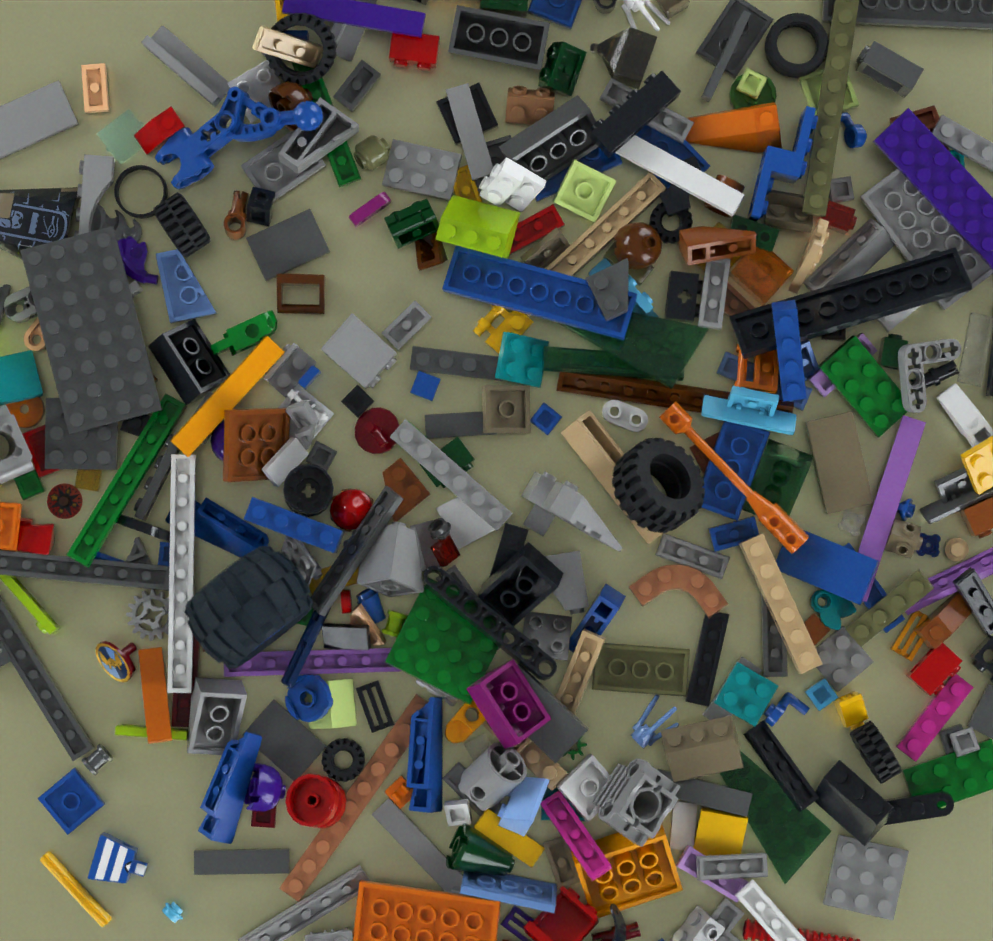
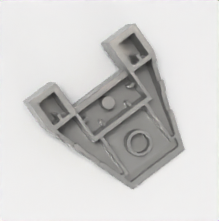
M545 471L543 475L537 472L534 473L521 495L522 497L619 552L621 551V545L586 498L577 492V486L568 481L562 484L556 481V477Z

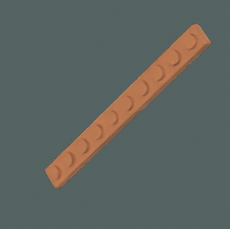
M418 694L414 696L345 794L346 807L341 819L333 826L321 828L279 889L296 901H300L408 748L411 716L417 710L424 707L428 701Z

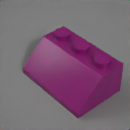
M514 659L484 675L466 688L504 749L518 745L551 720V717Z

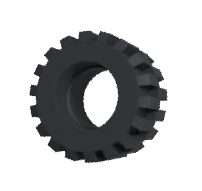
M175 193L154 207L156 218L183 256L189 257L211 242L205 227L180 193Z

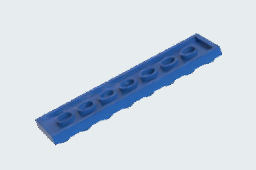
M457 245L455 246L442 288L447 293L620 340L625 339L637 299V293L628 291V312L606 322L585 279Z

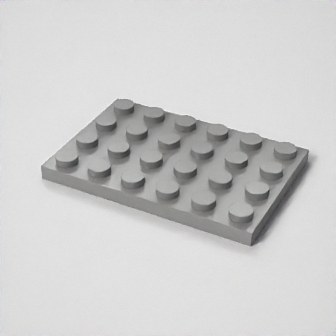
M898 168L860 196L878 223L887 230L890 239L907 262L956 247L971 281L972 289L993 274V269ZM969 291L937 300V302L945 310Z

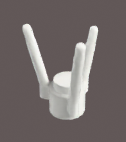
M623 0L624 4L621 7L626 13L636 39L639 38V34L630 10L633 13L640 10L655 31H659L660 28L644 7L646 4L666 25H670V21L649 0Z

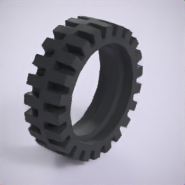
M295 13L280 19L271 28L284 33L288 28L294 26H306L315 31L323 45V56L319 65L313 70L306 72L295 71L287 67L281 58L266 54L265 57L270 63L268 64L270 69H273L275 71L274 74L277 77L280 76L281 80L300 85L310 84L321 79L333 66L337 54V44L334 41V34L330 31L331 28L325 25L321 18L318 19L312 14Z

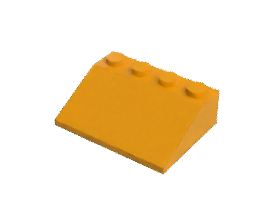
M662 824L654 839L648 837L643 847L635 845L619 832L594 840L612 866L611 870L594 881L589 878L571 851L587 903L598 912L596 915L598 918L610 915V905L613 903L622 911L683 890Z

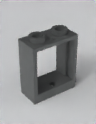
M876 41L871 46L866 45L856 60L859 63L856 69L858 72L904 98L912 91L924 70Z

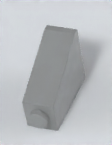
M580 551L545 556L563 572L559 587L553 591L554 595L565 611L570 610V614L583 613L584 608L589 607Z

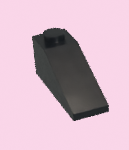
M508 523L505 524L490 577L524 547L528 529Z

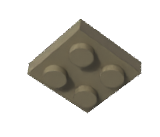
M482 386L483 433H531L530 386Z

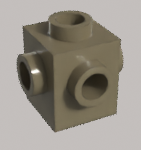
M894 518L884 550L911 559L914 551H919L923 542V538L920 537L921 527Z

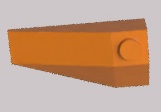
M775 102L687 118L694 122L685 139L688 143L756 153L764 152L767 146L782 149L780 125Z

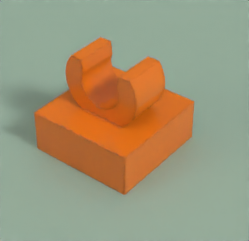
M402 775L384 791L400 809L411 800L413 788L406 787L407 780Z

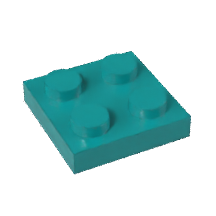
M503 332L495 378L540 388L549 341Z
M736 662L713 703L755 727L776 692L778 685Z

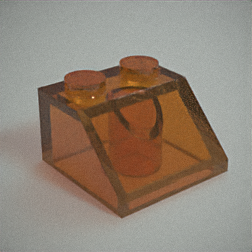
M756 247V253L745 255L729 273V277L763 306L784 284L794 270L773 251L769 252Z

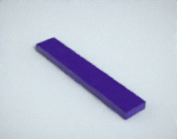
M284 0L282 9L283 14H312L323 21L422 38L426 14L422 12L354 0Z

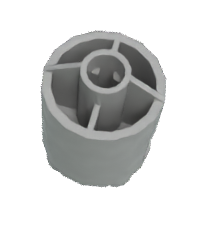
M494 743L463 771L459 789L480 810L485 811L496 806L525 779L527 774L526 764L522 756L514 748L504 749L501 743Z

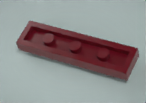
M194 636L192 691L195 678H199L200 644ZM173 693L171 727H189L192 693Z

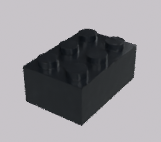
M528 542L482 584L477 597L514 627L559 587L563 572Z

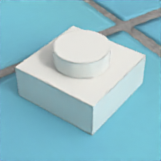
M468 799L445 801L444 809L448 826L472 823Z

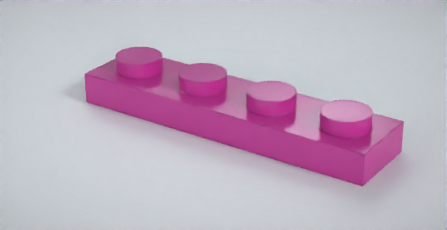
M957 674L952 678L949 677L945 682L944 688L935 695L896 747L916 762L974 687Z
M560 791L555 792L541 802L540 806L592 881L612 869L611 864Z

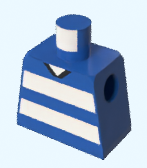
M103 832L100 835L87 879L127 883L131 873L144 877L148 863L135 859L138 848Z

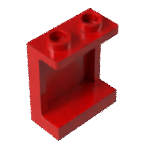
M562 886L559 889L560 893L556 897L554 913L542 911L533 922L531 920L528 921L524 926V930L534 941H582L599 923L596 916L598 912L590 904L584 905L578 900L580 896L572 888L567 890Z

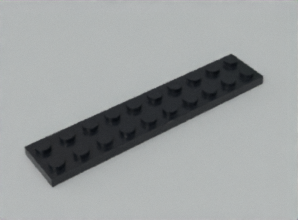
M954 247L781 301H796L800 342L970 291L972 290V284L958 251ZM772 304L729 316L744 359L777 349Z

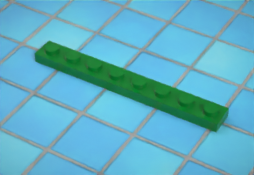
M166 393L160 401L162 410L152 414L67 553L68 557L87 568L91 565L165 444L168 436L187 408L184 403Z

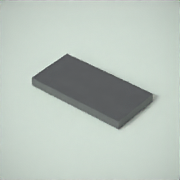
M519 663L518 667L551 717L549 722L528 738L556 763L589 728Z

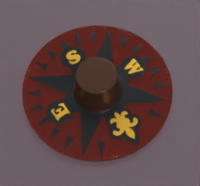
M59 484L52 488L48 494V508L58 518H71L82 507V495L71 484Z

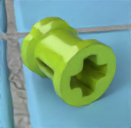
M388 610L389 617L386 627L382 629L381 633L398 637L404 620L407 619L408 615Z

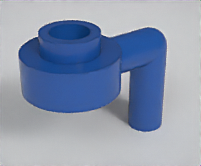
M843 112L841 122L845 126L844 140L849 148L862 147L867 138L865 129L861 124H854L849 113Z
M787 692L776 706L772 703L764 712L766 716L764 721L772 727L783 715L789 704L803 715L810 708L793 694Z

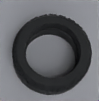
M792 13L778 19L771 27L765 40V53L770 65L780 74L792 78H799L814 72L824 61L828 51V36L824 27L817 19L803 13ZM799 27L812 35L816 44V52L810 61L803 64H794L788 62L780 55L777 48V39L783 30Z

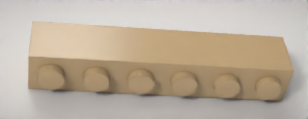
M589 410L564 429L561 434L619 506L620 502L614 495L615 488L612 487V478H614L613 470L616 462L624 453ZM623 510V513H624V514L626 515V517H627V515H628L627 512H626L625 510ZM630 520L648 544L663 534L658 531H648L647 527L641 528L635 520Z
M763 533L739 543L797 672L803 674L822 665L823 663Z

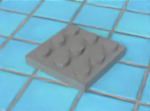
M838 834L823 904L893 921L909 851L871 841L864 846L856 838Z

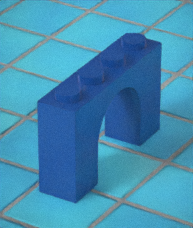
M252 497L244 517L246 521L332 553L338 552L345 533L344 530Z

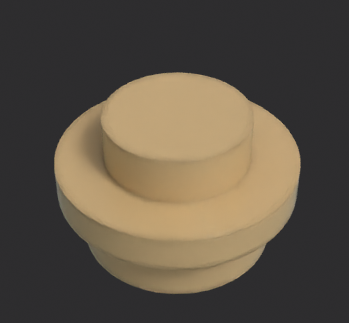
M953 538L946 543L944 551L948 559L957 562L967 557L969 548L963 539Z

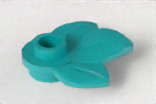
M825 590L816 591L810 599V605L815 612L819 613L821 622L833 630L841 629L840 618L848 617L856 612V608L851 601ZM819 598L825 600V606L818 604Z

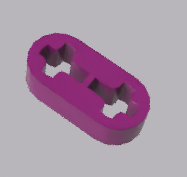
M384 191L354 211L349 216V219L357 227L384 209L392 201Z

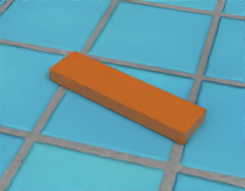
M162 647L138 650L148 744L172 741Z

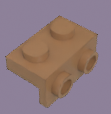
M524 86L508 88L505 122L529 125L536 123L554 110L555 92L547 88L531 90Z

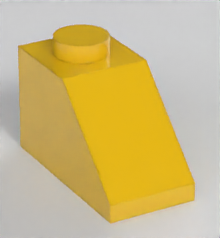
M853 691L833 701L844 727H850L853 730L862 726L864 720L869 719L861 693Z

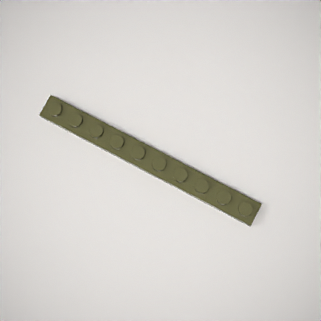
M859 0L834 1L828 51L817 110L818 121L813 135L802 214L826 216Z

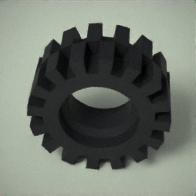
M663 203L658 204L653 209L649 225L658 232L663 243L675 244L679 241V230L691 228L693 224L692 214L689 210L676 214L680 219V225L676 230L669 231L662 225V218L667 214Z
M339 738L331 742L322 754L321 761L324 772L330 778L335 779V781L347 782L355 779L361 773L365 764V754L361 749L362 747L356 741L349 740L348 738ZM339 751L349 752L353 758L352 765L347 769L338 768L334 762L336 753Z

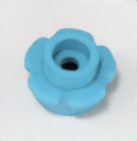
M174 901L171 904L165 903L166 906L162 909V912L172 922L176 923L179 919H183L181 916L183 910Z

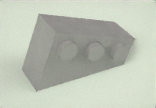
M319 98L316 102L323 113V120L320 126L312 131H304L297 128L278 153L279 161L297 174L303 172L359 132L358 123L322 98Z

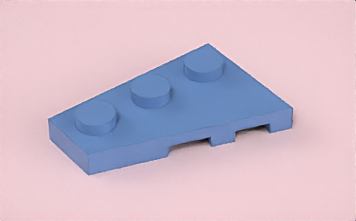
M178 249L157 253L156 259L170 323L217 314Z

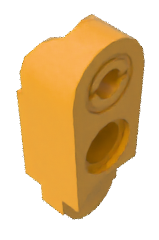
M472 700L470 705L464 702L445 726V737L449 742L454 744L463 743L486 720L474 700ZM467 709L476 711V721L472 722L466 718Z

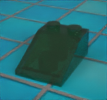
M769 439L750 488L773 504L777 502L790 516L811 466L813 456ZM745 500L742 510L756 515L748 501Z

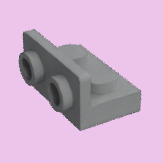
M295 343L291 346L287 344L282 349L284 353L281 358L272 365L263 377L285 398L290 390L299 384L298 381L307 370L317 363Z

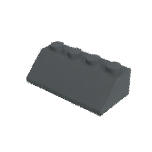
M577 95L500 145L499 148L505 158L511 159L547 181L569 167L573 159L578 161L598 148L590 138L593 131L591 127L596 123V120L590 108Z

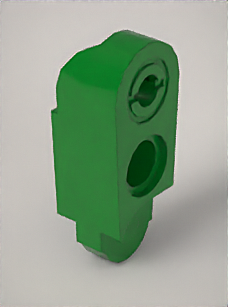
M273 310L227 329V332L223 334L224 339L210 346L213 354L217 355L230 350L232 356L258 345L265 336H272L277 330V319Z

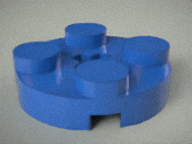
M301 675L298 677L294 687H287L289 690L288 695L285 696V704L289 713L297 720L300 719L305 722L320 720L333 705L330 688L319 675ZM306 692L312 695L311 703L304 700L307 697Z

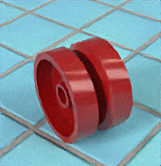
M306 774L297 778L289 787L286 795L287 811L291 818L300 825L324 829L333 826L341 819L346 807L345 792L341 785L330 777Z

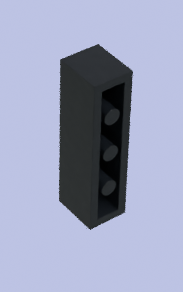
M663 71L657 75L652 73L644 81L646 85L640 90L637 88L632 90L626 97L628 100L622 106L619 103L609 111L610 116L603 121L601 118L591 127L593 131L590 138L608 158L679 97L681 90Z

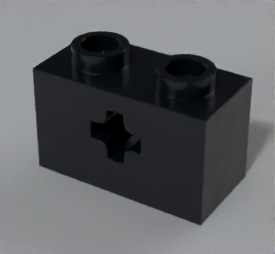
M671 271L669 273L664 320L692 323L694 317H699L700 304L696 303L697 294H701L703 280H699V274ZM683 291L686 292V296L690 297L685 303H682V299L678 298V295H681Z

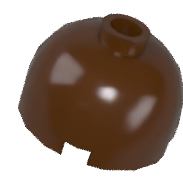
M292 82L279 84L270 90L272 92L268 94L271 107L278 111L294 110L301 102L313 101V96L307 88L304 89L301 85ZM296 124L284 125V127L291 131L298 128Z
M643 222L630 223L621 227L615 235L614 241L617 240V248H614L615 255L619 262L627 258L629 269H645L655 263L661 254V238L651 225Z

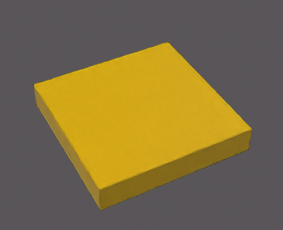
M701 807L693 848L705 856L741 854L748 815L745 817Z

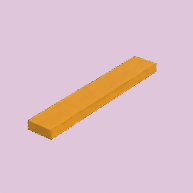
M265 336L175 434L170 442L189 457L224 419L225 410L233 409L283 355L284 351L268 336Z

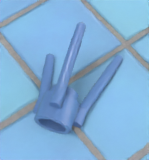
M657 694L649 703L639 721L632 727L635 731L631 736L643 749L662 738L661 732L656 734L654 731L677 710L676 707H673L651 727L647 724L642 726L659 699ZM675 723L664 730L676 728L679 726V723Z

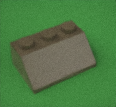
M731 716L661 731L664 751L673 782L744 768L735 722Z

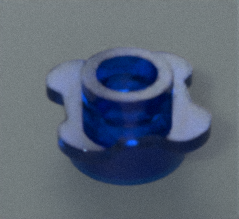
M920 533L923 542L920 550H916V553L919 556L926 554L937 557L940 553L938 550L939 542L941 541L938 534L930 536Z

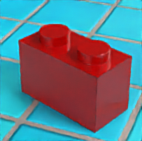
M392 33L389 61L393 62V65L396 67L406 68L408 65H415L419 70L430 71L431 68H436L440 36L422 34V38Z
M942 643L936 649L930 648L906 676L926 695L931 696L933 693L936 695L944 688L945 684L943 682L948 676L952 678L961 669L959 665L962 660Z

